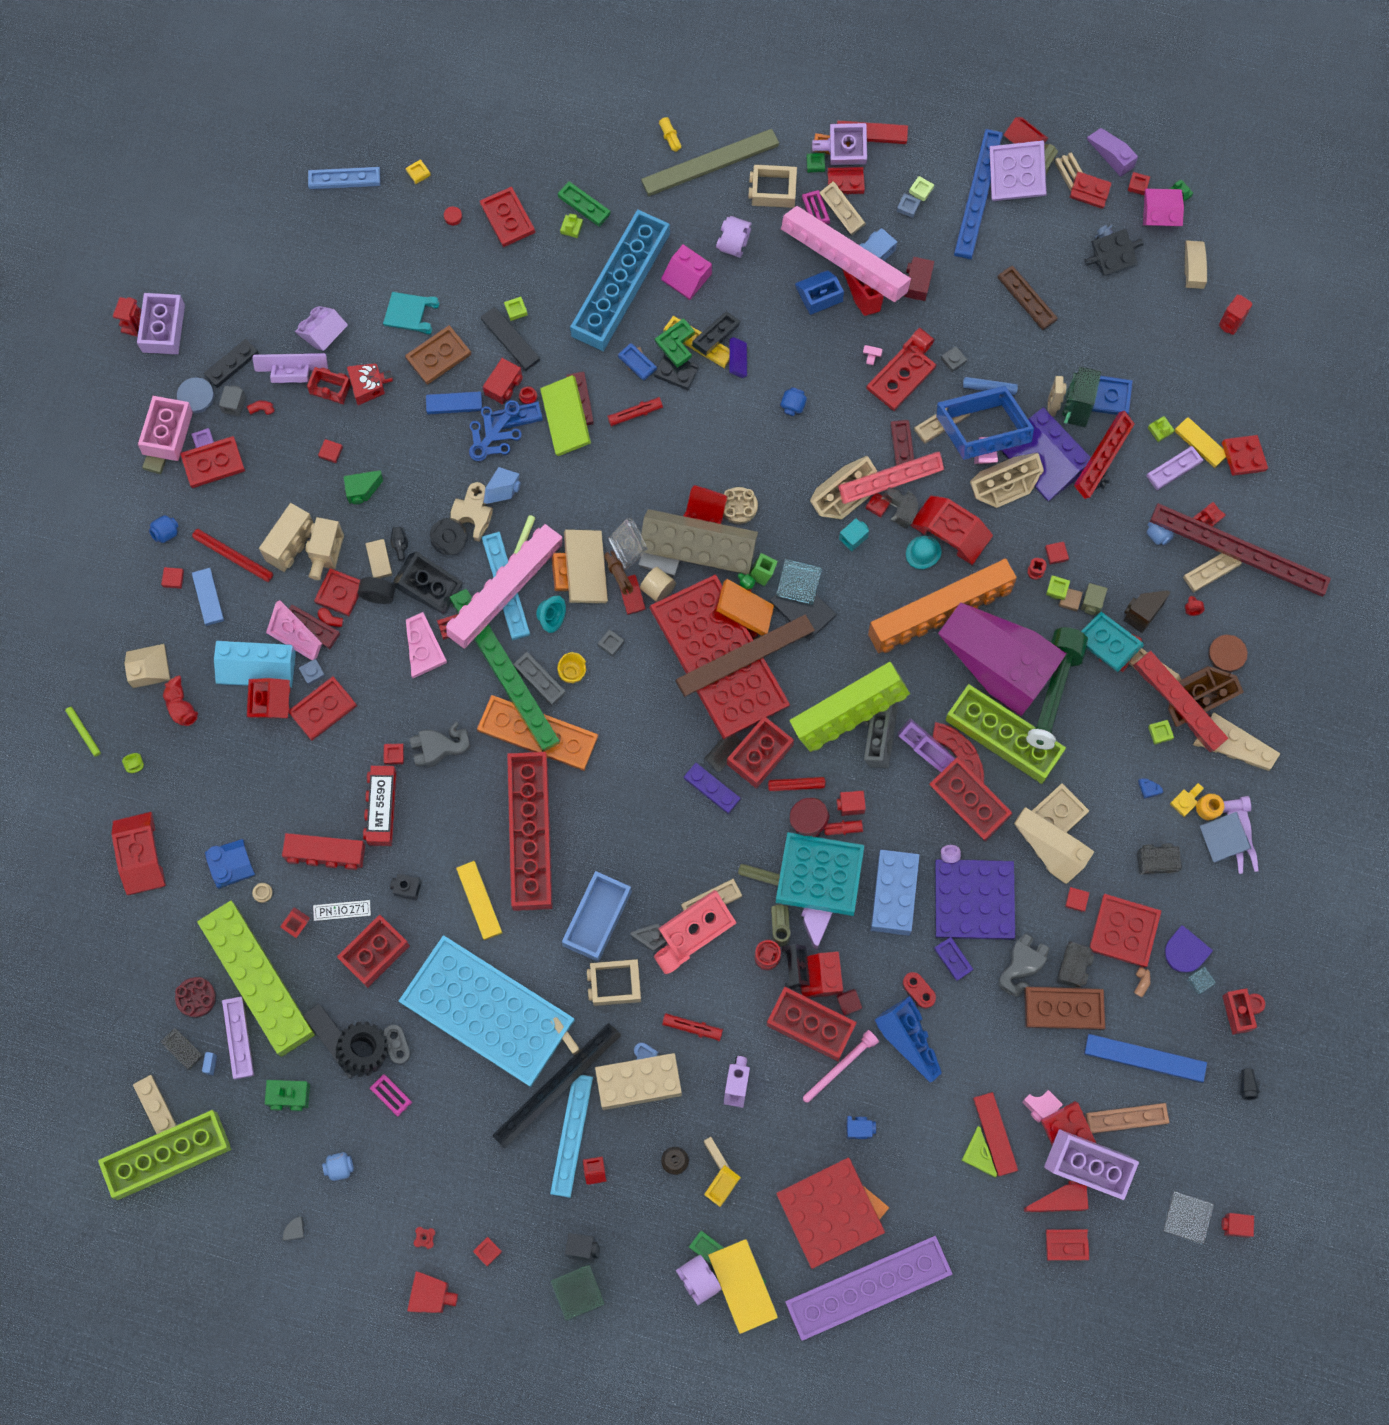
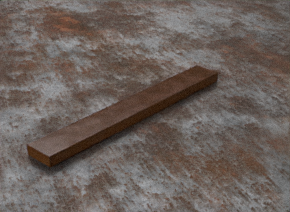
M805 614L677 678L675 682L683 696L687 697L800 640L815 630Z

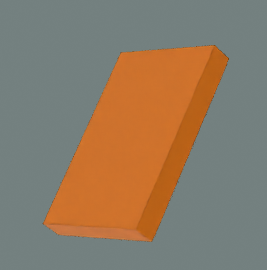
M726 579L723 582L717 611L761 636L767 634L774 605Z

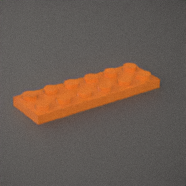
M491 695L477 731L532 752H542L513 703ZM544 714L560 741L558 745L544 751L547 753V757L585 771L599 737L598 734Z

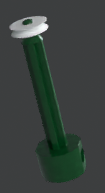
M1058 628L1054 631L1051 643L1065 652L1066 655L1052 674L1038 724L1035 729L1027 733V742L1039 749L1047 750L1055 746L1056 738L1052 734V728L1070 667L1082 664L1087 649L1088 637L1083 632L1074 628Z

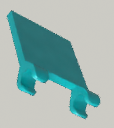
M392 292L383 325L419 331L430 335L432 333L431 324L427 322L421 323L425 306L434 309L439 307L438 298Z

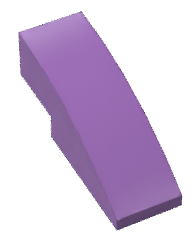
M911 718L899 730L898 736L940 772L955 760L940 743Z

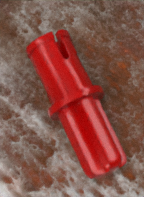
M842 820L839 823H828L824 828L825 835L844 834L845 836L846 833L863 832L862 820L848 822Z

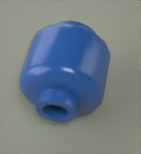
M791 387L790 390L784 392L780 406L785 409V414L794 416L795 413L800 414L803 412L807 401L804 391Z
M163 515L151 522L149 533L156 542L166 543L177 536L178 523L174 518Z

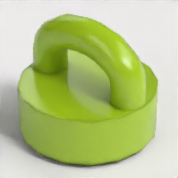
M138 753L129 754L122 760L123 766L128 773H137L144 766L142 757Z

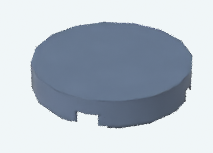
M197 377L184 381L177 391V400L189 402L194 414L204 412L206 408L213 404L215 397L210 383L203 378Z

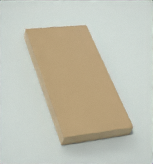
M565 530L564 542L569 602L607 603L602 532L594 530Z

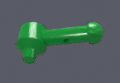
M740 573L737 576L740 579V586L744 589L749 590L754 587L756 580L751 575Z

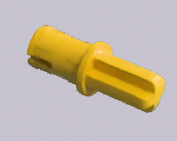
M668 117L662 118L659 121V125L664 133V139L668 141L671 150L677 152L681 149L677 131L673 129Z

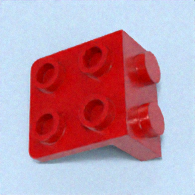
M694 485L691 488L686 512L683 516L721 524L728 498L724 494Z

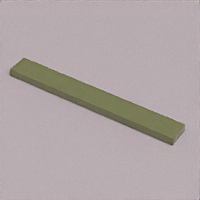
M769 129L642 178L641 182L649 197L778 147L779 142L773 130Z

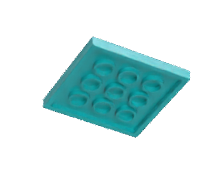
M787 832L775 903L854 916L864 845Z

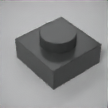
M956 346L941 356V360L951 372L967 363L966 357Z

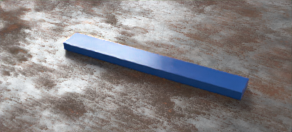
M985 129L954 256L972 259L991 183L990 146L1000 145L1002 132Z

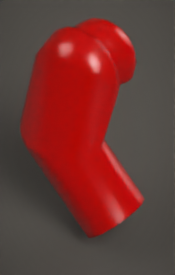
M259 400L246 406L250 415L260 410H264L267 415L275 411L273 404L268 401Z
M320 608L318 610V617L323 623L328 626L342 627L343 618L333 617L327 608Z

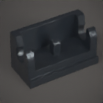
M793 944L782 947V952L787 953L790 981L785 983V987L794 989L809 986L806 946Z

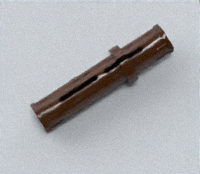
M610 551L612 556H610L609 552L605 553L604 558L608 563L609 571L614 575L622 593L627 595L625 590L627 589L629 594H631L633 586L623 570L622 562L618 560L614 551Z

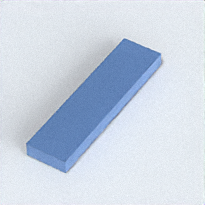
M380 167L308 170L309 189L380 186Z

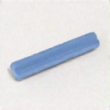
M965 377L963 381V387L985 391L1006 386L1011 395H1016L1018 385L970 377Z

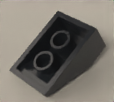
M417 551L408 555L392 582L395 588L442 614H445L451 603L450 596L456 594L463 583Z

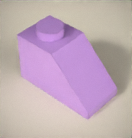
M804 908L801 916L804 917L803 924L813 948L818 949L833 912Z

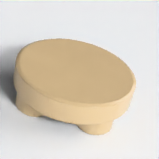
M742 487L725 491L724 495L728 499L723 515L724 518L734 524H744L751 521L758 509V502L754 492L751 489Z

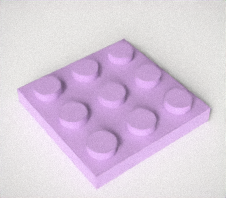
M1044 141L990 146L992 201L1047 196Z

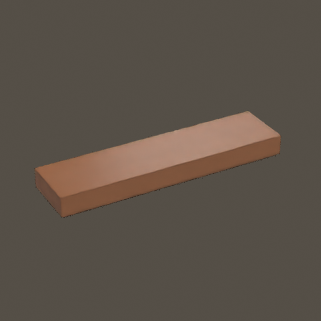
M1166 1103L1085 1114L1092 1134L1169 1124Z

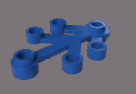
M510 400L506 403L505 413L493 428L491 408L485 406L481 409L486 437L482 442L479 434L481 430L480 423L478 421L470 423L474 444L470 447L469 454L474 461H483L490 454L501 453L502 455H508L510 453V446L507 443L488 447L492 441L506 439L518 441L521 439L522 435L519 429L500 432L511 416H516L520 412L518 402ZM514 406L516 411L510 412L509 408ZM484 410H489L490 414L484 415L483 412ZM477 424L479 428L473 430L472 425ZM518 432L519 437L515 438L512 434ZM503 446L508 447V451L502 452L501 448ZM481 450L482 454L476 455L475 451Z

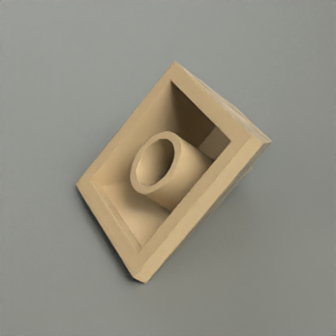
M164 644L126 652V676L132 688L170 680Z

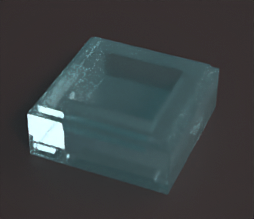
M1205 967L1187 978L1198 994L1216 984Z

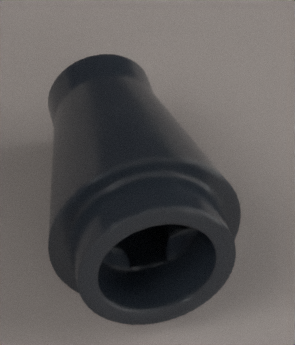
M1241 1070L1239 1094L1242 1095L1243 1100L1258 1099L1260 1091L1254 1076V1070Z

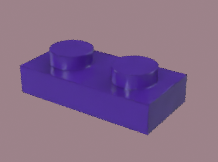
M951 937L934 948L956 982L974 970Z

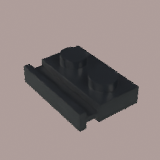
M664 354L654 376L688 391L699 369V365L686 361L677 368L667 355Z

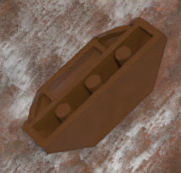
M1206 666L1178 681L1205 712L1244 693L1236 675L1210 666ZM1169 703L1168 711L1175 726L1178 727L1186 723Z

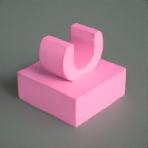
M865 345L863 354L868 355L866 364L874 365L875 357L881 358L883 349Z

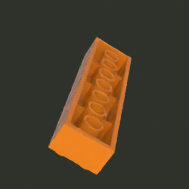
M1005 558L870 622L868 636L878 654L883 651L884 653L890 652L898 644L904 645L915 636L921 637L932 628L938 629L942 627L960 602L978 609V606L982 604H991L999 596L1005 597L1012 592L1017 577Z

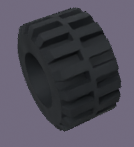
M361 1021L356 1022L355 1026L352 1023L339 1036L335 1056L336 1059H339L338 1065L344 1066L342 1070L345 1072L347 1070L351 1071L350 1075L352 1076L355 1073L358 1074V1077H363L365 1073L366 1076H369L372 1071L375 1073L382 1066L387 1055V1037L382 1036L384 1032L382 1029L378 1031L377 1025L373 1024V1026H370V1022L365 1021L364 1025L361 1024ZM357 1041L366 1042L371 1046L373 1054L368 1057H359L352 1052L350 1045Z

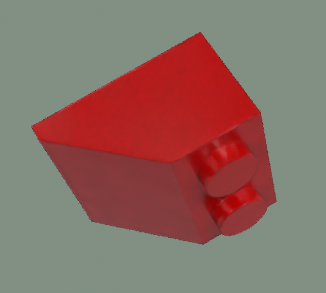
M273 678L249 679L247 717L288 718L290 680Z
M839 951L807 956L810 985L801 987L802 995L812 998L842 994L843 986Z

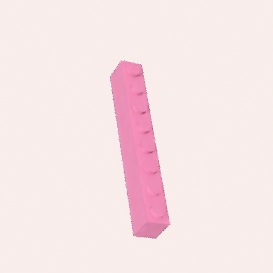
M796 206L783 216L781 230L893 302H896L908 292L911 281L910 277L805 210Z
M546 524L541 529H536L533 537L522 544L521 550L517 554L514 553L509 558L508 563L498 569L496 576L485 583L484 589L480 593H475L471 602L461 608L459 615L447 623V636L465 649L552 557V554L557 552L562 546V536Z

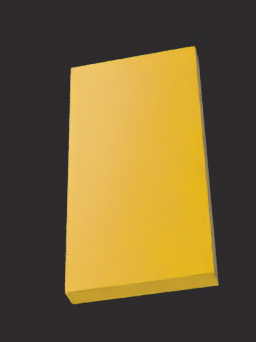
M746 1239L708 1255L739 1334L778 1318Z

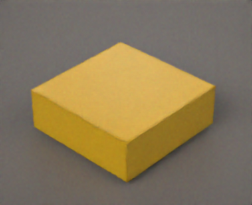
M421 159L406 168V172L415 184L431 176Z

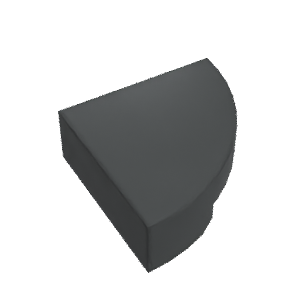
M297 1217L289 1222L283 1233V1241L305 1238L302 1217Z

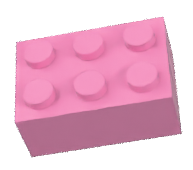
M157 396L152 397L138 442L142 455L179 461L193 414L189 402Z

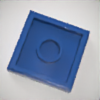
M1096 375L1091 411L1114 415L1125 411L1129 414L1133 380Z

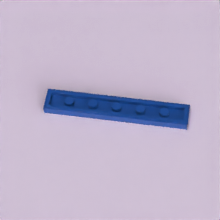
M1091 1034L1087 1036L1084 1055L1192 1081L1204 1082L1207 1062Z

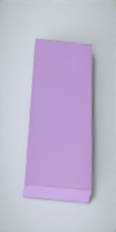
M1191 446L1149 472L1146 477L1155 489L1159 490L1201 464L1203 459L1194 447Z

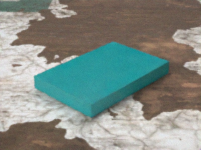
M1100 612L1081 631L1088 637L1087 649L1117 672L1144 646L1143 642L1103 612Z

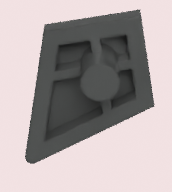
M659 924L630 932L632 937L652 951L666 943L658 930Z

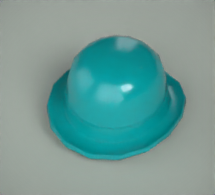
M930 536L916 537L907 546L906 560L910 566L916 569L932 567L941 557V545Z
M553 596L542 601L537 608V619L548 633H554L562 625L566 613L564 599L561 596Z

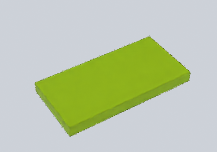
M571 375L540 388L555 454L561 456L591 444L576 378Z

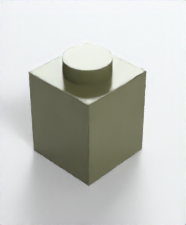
M1089 583L1081 610L1089 615H1098L1102 609L1108 588Z

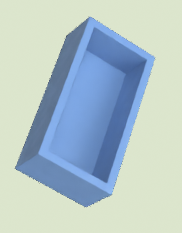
M880 850L870 931L910 936L919 854Z
M595 871L562 940L563 947L599 962L632 893L631 887Z

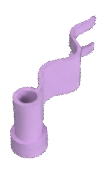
M1244 796L1237 800L1224 801L1225 808L1223 813L1229 815L1238 812L1252 848L1247 850L1250 855L1254 872L1259 871L1256 851L1252 844L1251 824L1247 812L1251 811L1249 796ZM1243 852L1236 855L1239 874L1243 873Z

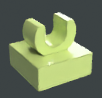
M919 176L910 188L909 193L915 198L925 201L933 190L934 184Z

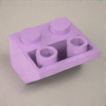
M319 306L310 312L311 315L306 320L299 323L295 333L315 349L324 351L348 324L334 309Z

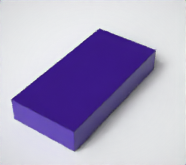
M733 337L730 339L729 373L744 378L747 376V343Z

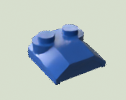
M243 839L220 847L213 846L205 852L211 875L218 889L255 876Z

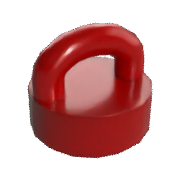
M1190 596L1188 603L1185 605L1186 614L1189 616L1202 614L1205 610L1204 603L1197 601L1194 596Z

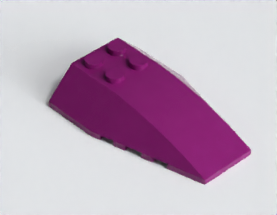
M961 602L938 633L974 677L983 685L986 691L1020 716L1030 706L1066 655L1065 652L1035 631Z

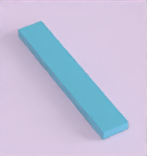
M500 532L482 536L493 577L496 576L500 567L508 563ZM517 593L503 608L512 641L530 636Z
M580 1075L571 1084L550 1192L551 1195L571 1198L593 1077Z

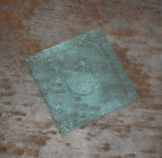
M785 559L776 596L813 604L822 567Z

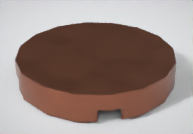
M1222 635L1212 642L1209 647L1208 656L1216 669L1230 673L1244 665L1248 652L1246 645L1241 639L1233 635Z

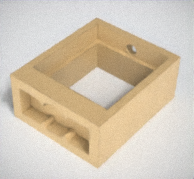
M754 165V172H750L749 182L753 183V188H749V199H752V206L794 208L797 167ZM758 176L789 178L788 194L757 193Z
M638 959L590 963V969H587V980L591 981L592 989H588L589 1001L593 1000L594 1006L641 1002ZM630 967L632 995L598 997L596 970Z

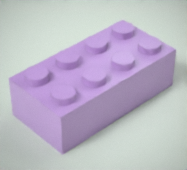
M1059 1129L1044 1167L1056 1175L1124 1200L1139 1161Z

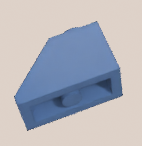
M498 467L485 488L484 503L488 504L511 499L514 493H518L520 489L519 473Z

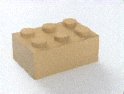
M292 503L289 504L259 547L267 563L283 572L293 565L295 556L304 549L306 540L312 536L310 530L313 520L308 512Z

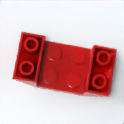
M930 496L910 523V526L922 534L926 535L929 531L958 550L957 556L971 565L975 563L993 537V534L980 518L950 499Z
M152 812L113 821L112 840L116 862L127 896L166 886L163 868L159 865L153 831H155Z

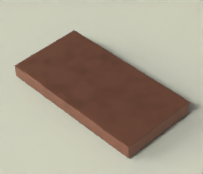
M1024 988L1026 1028L1105 1029L1104 989Z

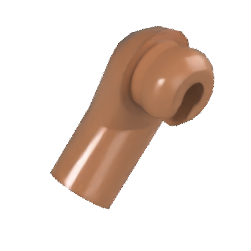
M1140 967L1136 972V976L1140 977L1141 980L1134 993L1143 997L1151 983L1150 971Z

